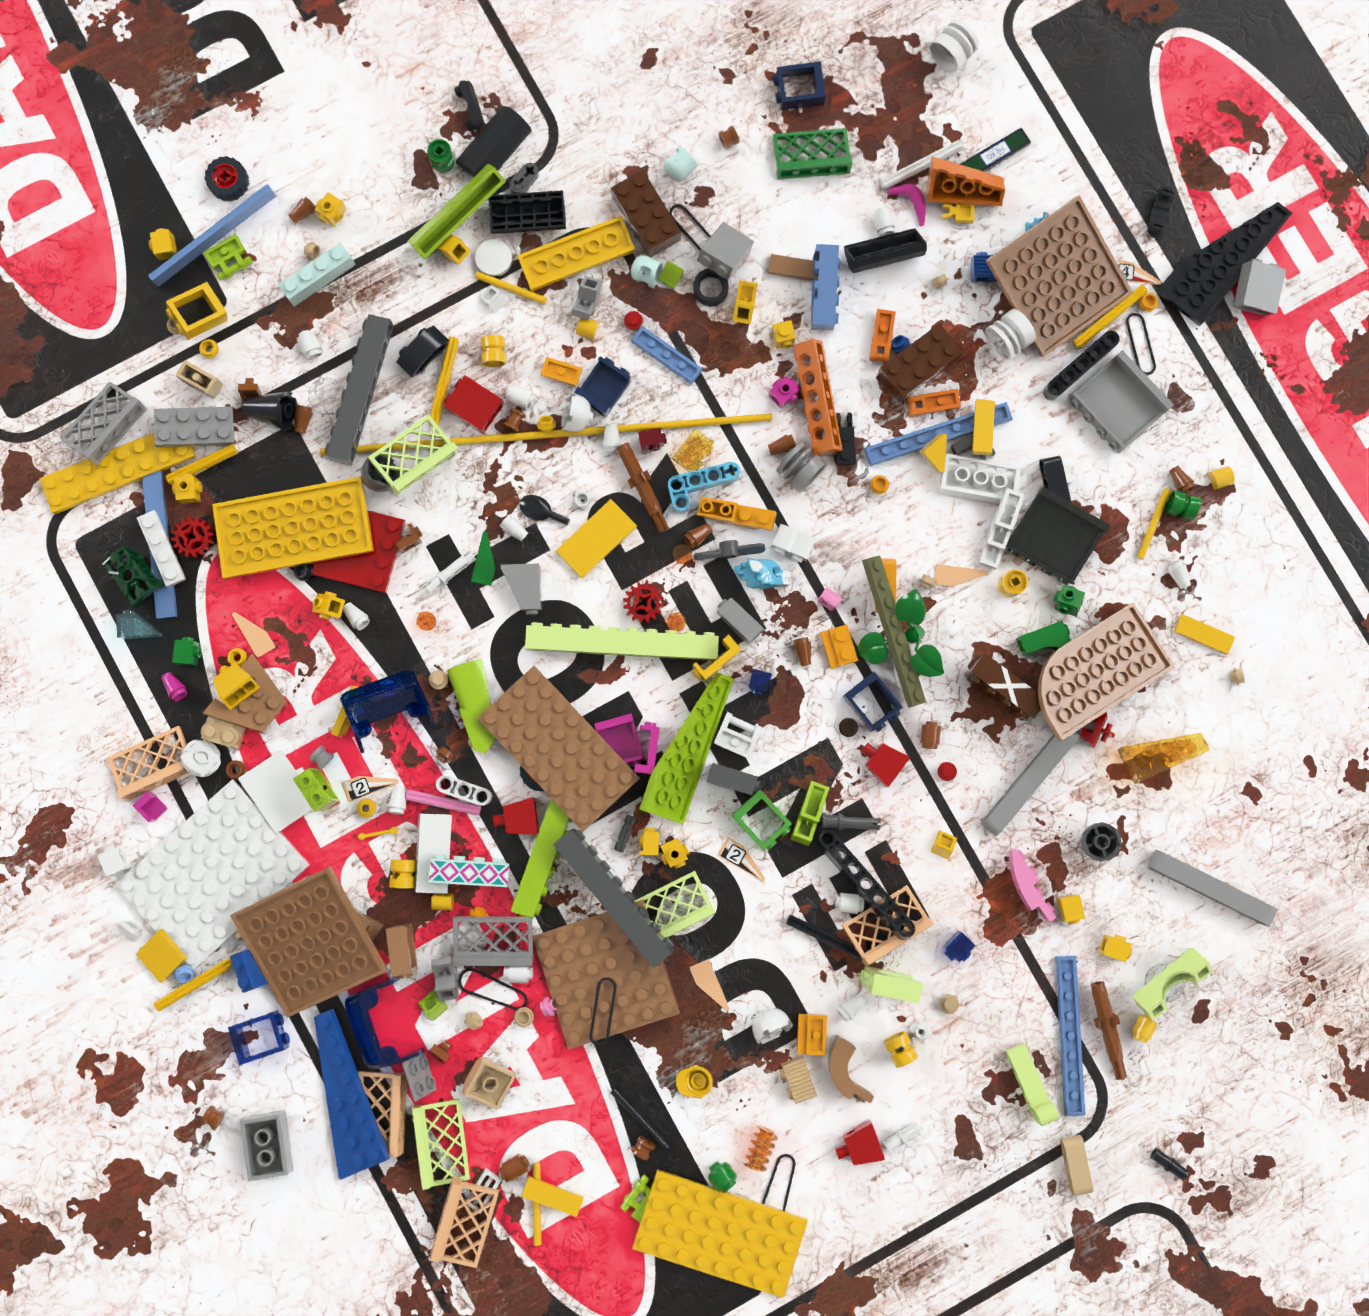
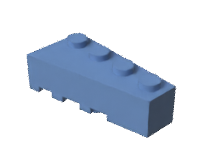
M816 244L813 253V276L818 277V280L812 279V330H833L835 324H838L839 313H836V306L839 305V294H837V287L839 288L840 277L838 276V269L840 268V258H838L839 245Z

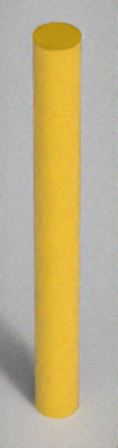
M478 271L475 275V278L541 304H546L547 297Z
M1168 488L1163 489L1136 556L1138 559L1144 560L1171 493V490Z
M532 1163L533 1178L541 1180L540 1163ZM533 1201L534 1246L542 1245L541 1204Z

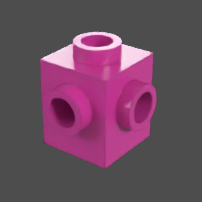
M787 376L782 380L779 378L772 384L773 388L769 391L768 395L782 409L787 404L791 405L798 398V384Z

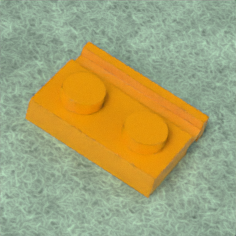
M847 624L820 632L831 669L858 661Z
M798 1013L797 1054L826 1056L827 1015Z

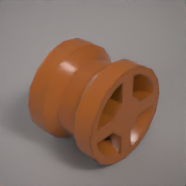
M732 125L726 131L721 130L718 132L720 142L726 150L730 148V145L740 143L739 136Z
M211 1105L203 1115L200 1123L203 1125L208 1124L215 1131L226 1113L217 1111L215 1106Z
M639 1136L636 1146H633L631 1151L639 1158L647 1161L650 1157L649 1153L656 1146L645 1137Z

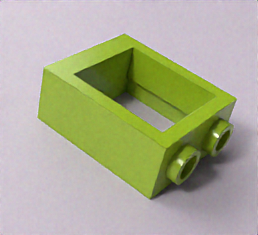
M308 768L293 778V781L314 812H325L340 802L337 794L320 769Z

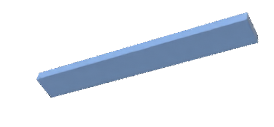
M266 184L148 275L149 278L158 287L274 199L276 195L273 190Z
M1007 402L995 405L994 426L1013 420ZM974 412L865 447L864 452L869 466L871 467L920 451L938 433L947 434V442L973 434Z
M159 470L142 477L146 513L153 510L157 511L170 541L163 471ZM149 548L152 573L155 575L157 579L162 580L164 583V580L161 576V573ZM164 583V587L161 590L154 592L156 619L178 617L175 587L173 585L168 588Z
M1075 955L1055 956L1064 1115L1084 1116L1085 1098L1077 961Z

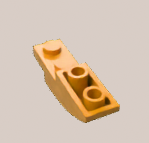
M701 497L697 516L754 530L757 528L773 531L777 514L776 511L743 506L735 502Z

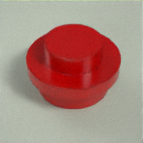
M637 311L628 312L624 317L625 326L630 330L639 329L643 323L642 315Z
M943 762L939 765L937 774L940 779L951 781L956 777L957 769L953 763Z

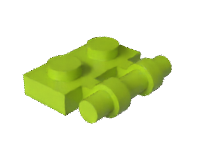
M237 234L203 252L214 270L222 268L223 271L217 274L220 281L225 278H231L235 272L241 269L245 270L249 264L253 263L250 256L242 259L241 255L247 251ZM234 259L237 260V263L233 264L230 267L226 265L228 262Z
M643 1174L640 1180L637 1179L634 1183L635 1187L630 1194H626L623 1199L624 1202L620 1206L625 1212L630 1206L635 1208L631 1216L639 1222L642 1220L651 1187L649 1188L646 1185L650 1178ZM642 1191L645 1193V1195L642 1198V1200L638 1202L635 1199Z

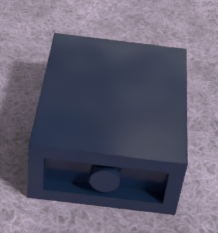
M600 356L594 369L582 386L577 387L574 394L584 397L593 410L606 418L630 385L631 376L626 369L616 367L615 363L608 357L604 359Z

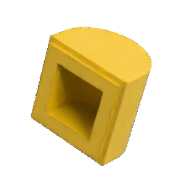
M580 318L576 328V335L594 341L600 322L593 319L586 320Z
M1229 466L1208 472L1214 490L1232 485L1235 482L1233 470Z
M435 893L432 896V910H453V893Z

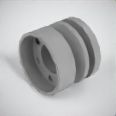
M804 442L792 448L783 457L776 469L778 474H782L787 469L783 476L784 479L792 475L794 476L791 486L799 493L805 490L827 465L818 455L811 460L808 458L812 453L811 448L802 453L807 446Z

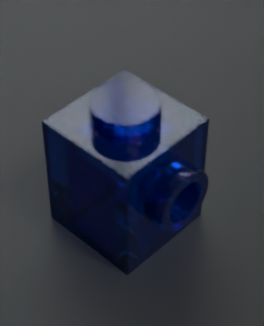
M753 669L747 689L751 690L752 694L762 696V693L766 694L772 673Z
M958 930L942 947L946 950L944 954L951 961L955 959L960 963L961 960L964 962L970 957V951L976 945L963 932Z

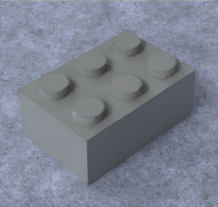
M286 1110L250 1115L240 1120L248 1182L285 1176L294 1170Z

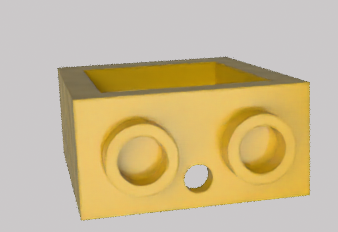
M207 282L166 301V314L170 320L174 319L177 331L180 335L184 334L187 340L228 321L227 311ZM203 296L214 314L188 326L177 308Z

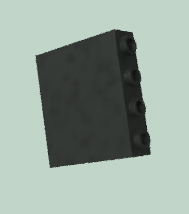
M1042 486L1006 546L1009 548V553L1016 557L1019 554L1024 556L1025 562L1032 566H1035V564L1041 566V571L1051 576L1053 573L1059 577L1057 580L1061 583L1074 585V580L1105 531L1107 532L1111 525Z

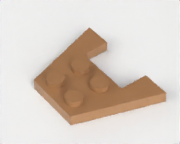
M251 654L241 668L255 680L260 688L231 710L215 698L205 709L203 715L263 734L287 705V701L255 656Z

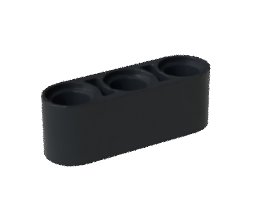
M1060 455L1040 459L1039 467L1044 487L1071 502Z

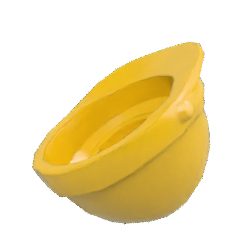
M694 1065L681 1070L677 1074L676 1086L680 1094L701 1099L711 1091L713 1079L710 1072L704 1067Z

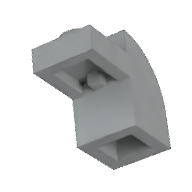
M584 276L579 285L578 297L572 307L571 315L589 320L591 315H594L600 297L601 280Z
M451 956L432 959L431 967L435 975V991L439 1002L459 999L456 966H453Z

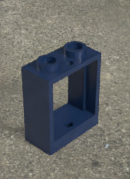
M821 61L776 68V74L773 75V84L777 86L778 92L775 93L776 103L780 104L781 110L825 104L826 93ZM812 74L814 94L786 97L783 77Z
M875 671L842 696L870 732L882 730L886 726L884 722L889 718L893 721L901 714L900 710L903 708ZM872 682H874L893 706L891 711L874 724L870 722L852 699Z

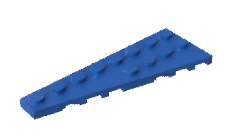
M330 1009L315 1016L314 1023L339 1180H342L390 1159L335 1011Z

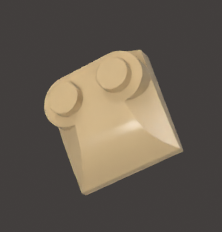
M208 716L206 723L201 728V739L240 749L246 728Z
M481 1057L474 1063L464 1082L462 1093L469 1098L498 1109L517 1074L492 1062L487 1057Z

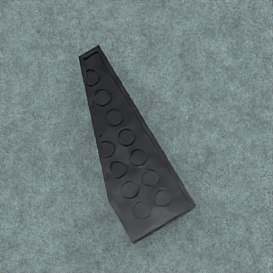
M1276 202L1239 227L1234 228L1205 248L1181 261L1158 288L1156 293L1200 327L1239 280L1243 263L1257 258L1292 215V212L1281 203Z

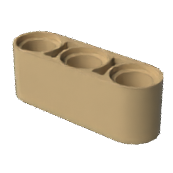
M1079 1134L1060 1138L1072 1195L1078 1196L1093 1193V1183L1082 1136Z

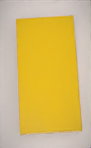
M610 499L565 541L556 552L583 579L634 531L637 525Z

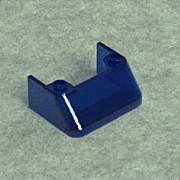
M405 670L346 691L340 697L361 754L365 753L361 739L371 733L370 723L407 710L409 716L413 718L426 715L431 727H435L429 702L415 673L410 670Z
M398 977L354 992L345 999V1008L364 1064L371 1070L398 1064L419 1056L424 1051V1048L421 1047L399 1056L398 1051L393 1046L381 1047L369 1010L378 1004L379 996L377 989L396 983L400 980Z

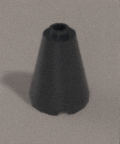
M285 391L248 397L242 402L241 409L247 417L283 430H290L295 425L292 422L295 419L294 409L297 408L298 404L297 399L292 397L293 393Z

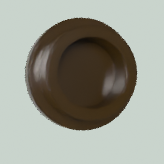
M845 718L839 724V731L845 737H852L858 731V724L852 718Z

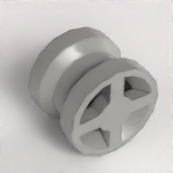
M321 745L312 753L309 760L316 762L318 768L322 770L331 762L334 755L328 753L326 748Z

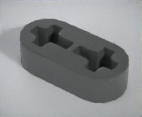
M534 163L523 165L511 179L510 189L513 194L526 193L538 179L539 171ZM527 170H529V171H532V170H533L534 175L529 174V175L527 176ZM521 183L522 188L516 189L515 184L519 185Z

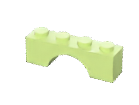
M1192 947L1188 951L1183 952L1175 962L1167 965L1165 970L1159 975L1154 976L1147 985L1138 989L1132 997L1136 1005L1154 1021L1168 1009L1165 1001L1166 994L1173 985L1183 981L1199 984L1213 970L1209 962Z

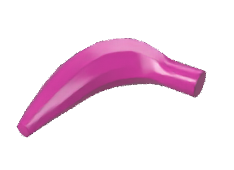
M904 184L899 187L889 188L890 196L904 195L911 200L919 226H924L926 202L921 189L914 184Z

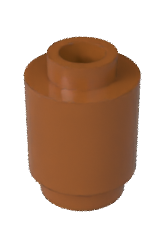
M926 721V725H922L920 740L922 748L937 749L938 745H940L941 726H937L938 722Z
M518 1153L504 1162L502 1167L499 1168V1172L505 1182L514 1181L529 1171L528 1166L530 1163L525 1155L521 1156Z

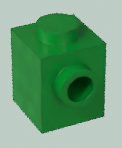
M182 637V640H175L172 663L197 666L198 658H200L202 652L200 643L195 642L194 638Z

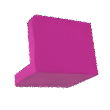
M145 792L132 805L148 822H155L168 809L153 792Z

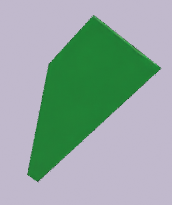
M483 531L471 582L491 586L495 573V564L488 534Z

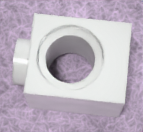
M112 845L104 848L103 853L97 855L106 877L131 869L123 847Z

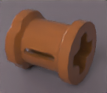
M511 408L507 421L502 425L518 433V427L526 415L515 408Z

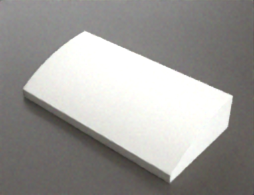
M946 453L945 472L941 474L938 494L1000 504L1006 488L1018 491L1021 467Z

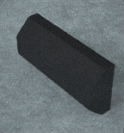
M502 106L457 158L456 164L472 177H475L487 164L494 166L498 171L531 133L532 129L516 111L510 107Z
M563 190L491 195L488 198L491 234L566 229Z
M916 228L844 246V253L852 274L924 256L927 251V243Z

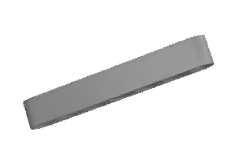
M1074 732L1059 742L1053 734L980 824L995 837L998 836L1076 743L1080 735Z
M1155 849L1147 866L1149 869L1264 926L1270 927L1277 913V908L1162 851Z

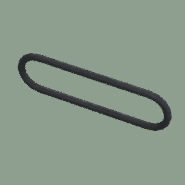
M681 204L673 205L670 208L669 213L675 221L676 225L684 232V234L692 241V243L699 250H701V247L694 241V239L673 217L672 210L676 207L683 208L686 211V213L695 221V223L703 230V232L709 238L711 237V235L696 220V218L688 211V209Z
M1132 313L1127 317L1126 325L1130 336L1136 364L1141 369L1132 332L1129 325V319L1132 316H1139L1142 320L1146 340L1148 343L1153 363L1152 371L1144 373L1146 375L1153 374V372L1156 369V362L1154 359L1145 320L1141 314Z
M609 977L602 978L598 982L590 1028V1040L596 1046L605 1045L609 1039L616 995V983ZM608 980L612 982L614 989L605 1041L597 1043L593 1040L592 1034L601 983Z

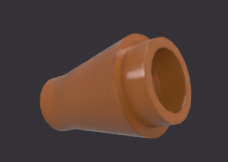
M306 196L304 199L301 198L288 216L297 224L299 221L315 213L316 206Z
M297 405V408L294 409L295 432L306 434L313 415L311 407Z
M786 434L773 443L768 444L771 455L787 453L796 447L792 434L788 436Z
M1179 465L1169 471L1177 491L1187 493L1195 487L1194 480Z
M705 523L702 526L687 531L686 535H684V540L690 548L698 547L713 530L708 523Z
M804 637L793 640L794 645L792 646L800 666L812 664L811 641H809V638Z

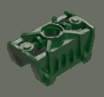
M123 546L105 560L102 565L109 571L108 574L111 575L112 580L116 581L122 589L124 596L129 599L130 605L133 608H138L143 604L142 601L152 592L161 590L164 587V583L152 573L144 562L145 557L142 553H137ZM123 553L127 557V564L121 563V554ZM110 563L117 564V565H118L117 568H115V567H114L113 565H111ZM128 571H131L132 578L126 581L124 576ZM138 580L144 581L149 589L139 588L140 583Z

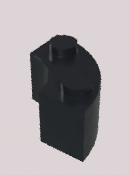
M434 325L428 329L423 328L408 346L403 347L399 351L400 356L396 363L410 377L419 375L425 371L427 366L436 357L443 353L450 340Z

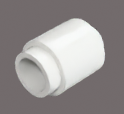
M886 207L876 209L873 219L877 233L880 234V237L893 234L895 224L891 209H886Z
M306 330L299 333V337L296 340L304 357H307L308 360L320 357L322 355L321 347L314 332Z
M511 385L508 389L506 400L513 405L527 410L529 407L532 408L536 397L533 396L534 393L517 385L515 387Z
M840 893L839 896H836L835 908H838V912L862 913L864 899L859 897V894Z
M530 966L504 967V980L509 981V983L528 984L529 980L533 978V968H530Z

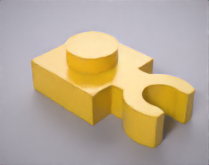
M948 203L943 204L942 209L948 210L949 213L942 214L941 219L948 220L954 217V223L973 224L975 205L955 204V207Z

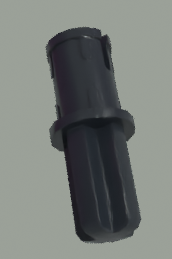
M1155 1148L1152 1151L1150 1158L1163 1166L1166 1172L1170 1171L1182 1181L1189 1176V1171L1178 1164L1175 1158H1170L1160 1151L1159 1148Z

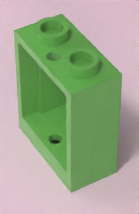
M758 790L757 793L731 815L762 850L766 848L770 850L777 843L775 839L778 836L784 837L791 830L789 826L792 823L761 790ZM761 799L784 823L764 843L741 819Z

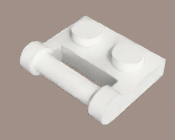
M727 712L714 744L749 759L763 727L759 725L756 727ZM728 724H733L753 733L752 738L728 729Z

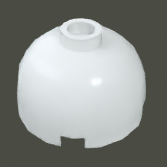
M570 393L566 399V402H569V404L563 409L561 427H563L562 430L578 432L583 430L588 423L592 422L594 413L591 412V406L584 397Z
M764 1007L758 1011L759 1015L753 1021L752 1031L757 1043L761 1042L763 1044L781 1036L780 1033L783 1029L787 1032L793 1025L787 1014L782 1010Z

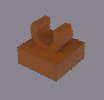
M246 378L245 384H238V392L242 401L248 397L262 395L258 384H254V378Z
M444 1040L440 1047L434 1044L429 1054L445 1064L450 1057L447 1050L451 1043Z

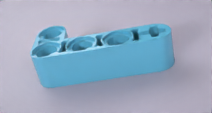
M728 462L671 477L668 481V491L674 511L678 514H685L689 510V493L737 481L740 476L739 465L735 462ZM729 469L735 472L733 476L728 473ZM715 473L718 475V479L712 481L708 478V475ZM691 478H698L700 483L692 485L689 481ZM674 482H678L682 487L679 490H674L671 485ZM677 501H685L686 506L678 508L676 506Z

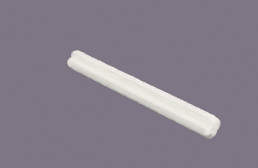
M957 140L881 179L880 185L882 189L886 190L929 168L932 157L944 160L962 151L964 148L961 140Z

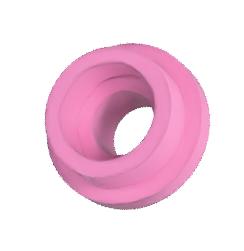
M546 997L540 1002L541 1011L545 1016L552 1017L555 1015L557 1008L554 1006L553 999Z

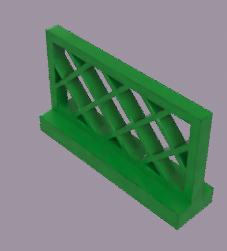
M847 128L773 134L777 179L851 173L852 157H850ZM835 135H843V140L840 143L832 138ZM816 137H823L826 140L820 145L814 139ZM798 138H804L807 142L801 146L795 141ZM785 139L789 143L783 148L778 144V140ZM828 142L836 147L832 152L824 148ZM810 143L818 148L813 154L806 149ZM792 145L799 149L795 155L787 151ZM841 150L845 153L846 157H837L834 154ZM822 151L827 157L819 159L816 155ZM803 152L809 158L807 160H800L797 157ZM783 154L791 158L788 162H780V157Z

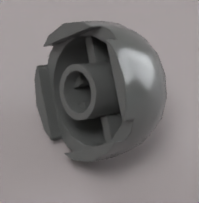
M379 455L375 460L378 464L387 465L388 456ZM390 457L389 466L396 467V465L393 463L394 460ZM367 458L361 469V478L364 485L368 489L379 493L391 490V486ZM389 469L388 476L393 482L399 478L400 471Z
M1099 822L1085 828L1081 835L1080 843L1082 850L1088 857L1102 862L1109 861L1117 856L1122 840L1120 833L1114 826Z

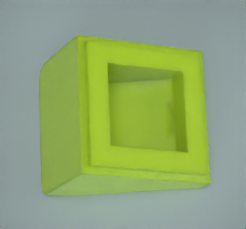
M667 261L658 281L675 289L684 275V270Z
M434 990L419 1002L427 1017L432 1020H436L448 1009L444 1001L439 1002Z

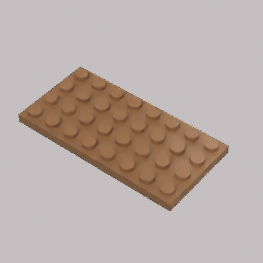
M535 665L477 718L582 832L640 779Z

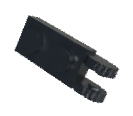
M847 412V427H841V415L836 413L843 451L836 452L837 466L856 465L852 412Z

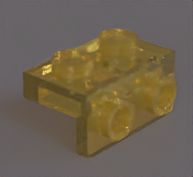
M695 428L672 457V460L687 472L696 471L703 464L701 461L705 455L709 456L713 451L714 447L712 445L715 441L713 439L709 440Z

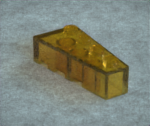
M1195 733L1122 746L1117 751L1134 784H1138L1208 752L1210 748L1202 733Z

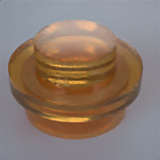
M672 613L667 619V626L670 630L679 632L686 625V619L681 613Z

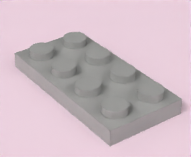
M233 407L154 409L156 448L235 445Z

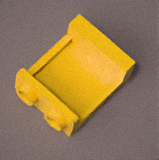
M730 635L722 641V645L727 649V652L707 669L702 670L697 663L693 664L694 670L692 673L698 681L703 680L706 682L740 654L741 648Z

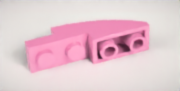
M1011 848L1009 850L1010 871L1021 900L1028 910L1033 911L1037 908L1045 921H1053L1057 918L1054 915L1055 909L1049 902L1046 903L1043 900L1042 891L1037 886H1033L1039 881L1036 877L1038 873L1031 865L1028 866L1024 861L1026 857L1020 850L1017 851Z

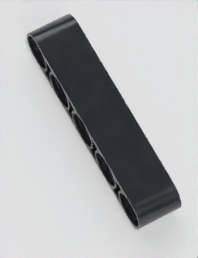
M1112 330L1105 332L1045 386L1043 390L1044 397L1052 401L1061 396L1115 348L1120 340L1118 333ZM1105 338L1110 339L1112 345L1106 343ZM1091 350L1096 351L1098 353V357L1094 356ZM1078 362L1083 363L1085 369H1081L1078 366ZM1064 374L1069 375L1071 381H1067L1064 378ZM1050 387H1055L1057 393L1051 392Z

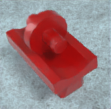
M1106 712L1090 722L1096 725L1094 731L1083 728L1080 734V738L1088 742L1090 747L1095 748L1100 734H1102L1100 741L1106 743L1108 737H1115V733L1111 732L1112 724L1107 723L1106 728H1103L1108 718V713Z

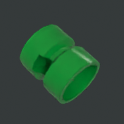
M436 139L429 143L427 154L432 167L440 173L449 172L455 165V158L450 144L443 139Z
M1174 490L1168 499L1166 514L1176 517L1181 515L1182 519L1194 521L1200 510L1201 498L1193 495L1186 497L1185 493Z

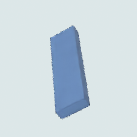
M641 326L631 340L634 345L691 385L703 371V368L643 326Z

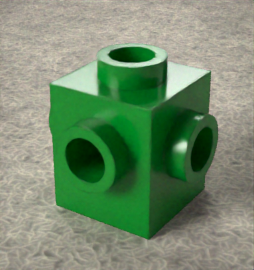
M1063 585L1061 591L1057 590L1053 601L1056 602L1055 609L1062 614L1077 617L1084 601L1085 592L1073 586Z

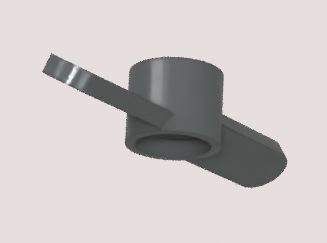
M727 540L719 542L720 550L694 554V560L719 557L721 559H729L743 555L763 553L766 548L763 543L738 546V540Z

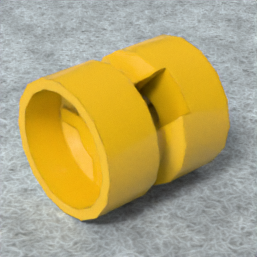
M485 335L481 337V350L484 351L481 355L482 366L490 368L505 366L506 355L503 352L505 349V337L501 335Z
M1018 569L1008 571L998 581V589L1005 597H1015L1028 586L1026 574Z
M391 859L390 871L393 872V875L390 876L389 887L415 888L413 872L416 871V860Z
M906 1031L898 1032L883 1041L887 1051L892 1053L891 1059L896 1068L906 1066L919 1057L915 1048L909 1045L911 1040Z

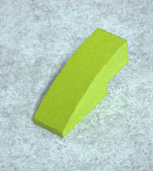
M814 781L810 782L790 840L809 846L830 787Z

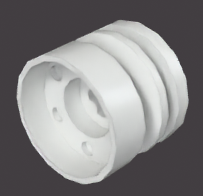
M952 20L943 29L942 33L937 35L929 44V52L934 61L942 69L950 73L957 72L979 48L976 34L960 20Z
M1016 309L1008 311L1001 317V321H995L993 325L988 326L985 330L990 345L1005 360H1011L1014 355L1020 353L1021 348L1028 347L1036 340V333L1030 321Z

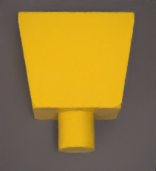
M232 664L230 667L222 666L219 669V675L213 679L220 700L229 710L260 688L255 680L237 664Z

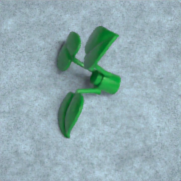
M913 589L902 596L895 605V613L899 620L903 622L908 621L907 624L911 627L905 631L907 641L910 643L916 642L914 649L916 654L911 657L910 663L912 668L920 675L927 677L940 676L944 674L941 654L938 649L929 644L922 645L919 648L920 643H922L921 639L925 635L924 629L919 624L924 621L926 610L919 591ZM871 632L860 640L858 653L867 662L880 664L888 656V649L886 648L888 643H884V637L881 633Z

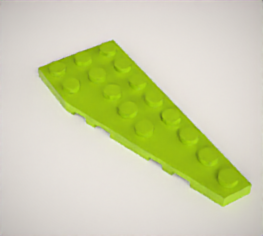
M716 672L652 771L639 808L640 810L684 825L734 679Z

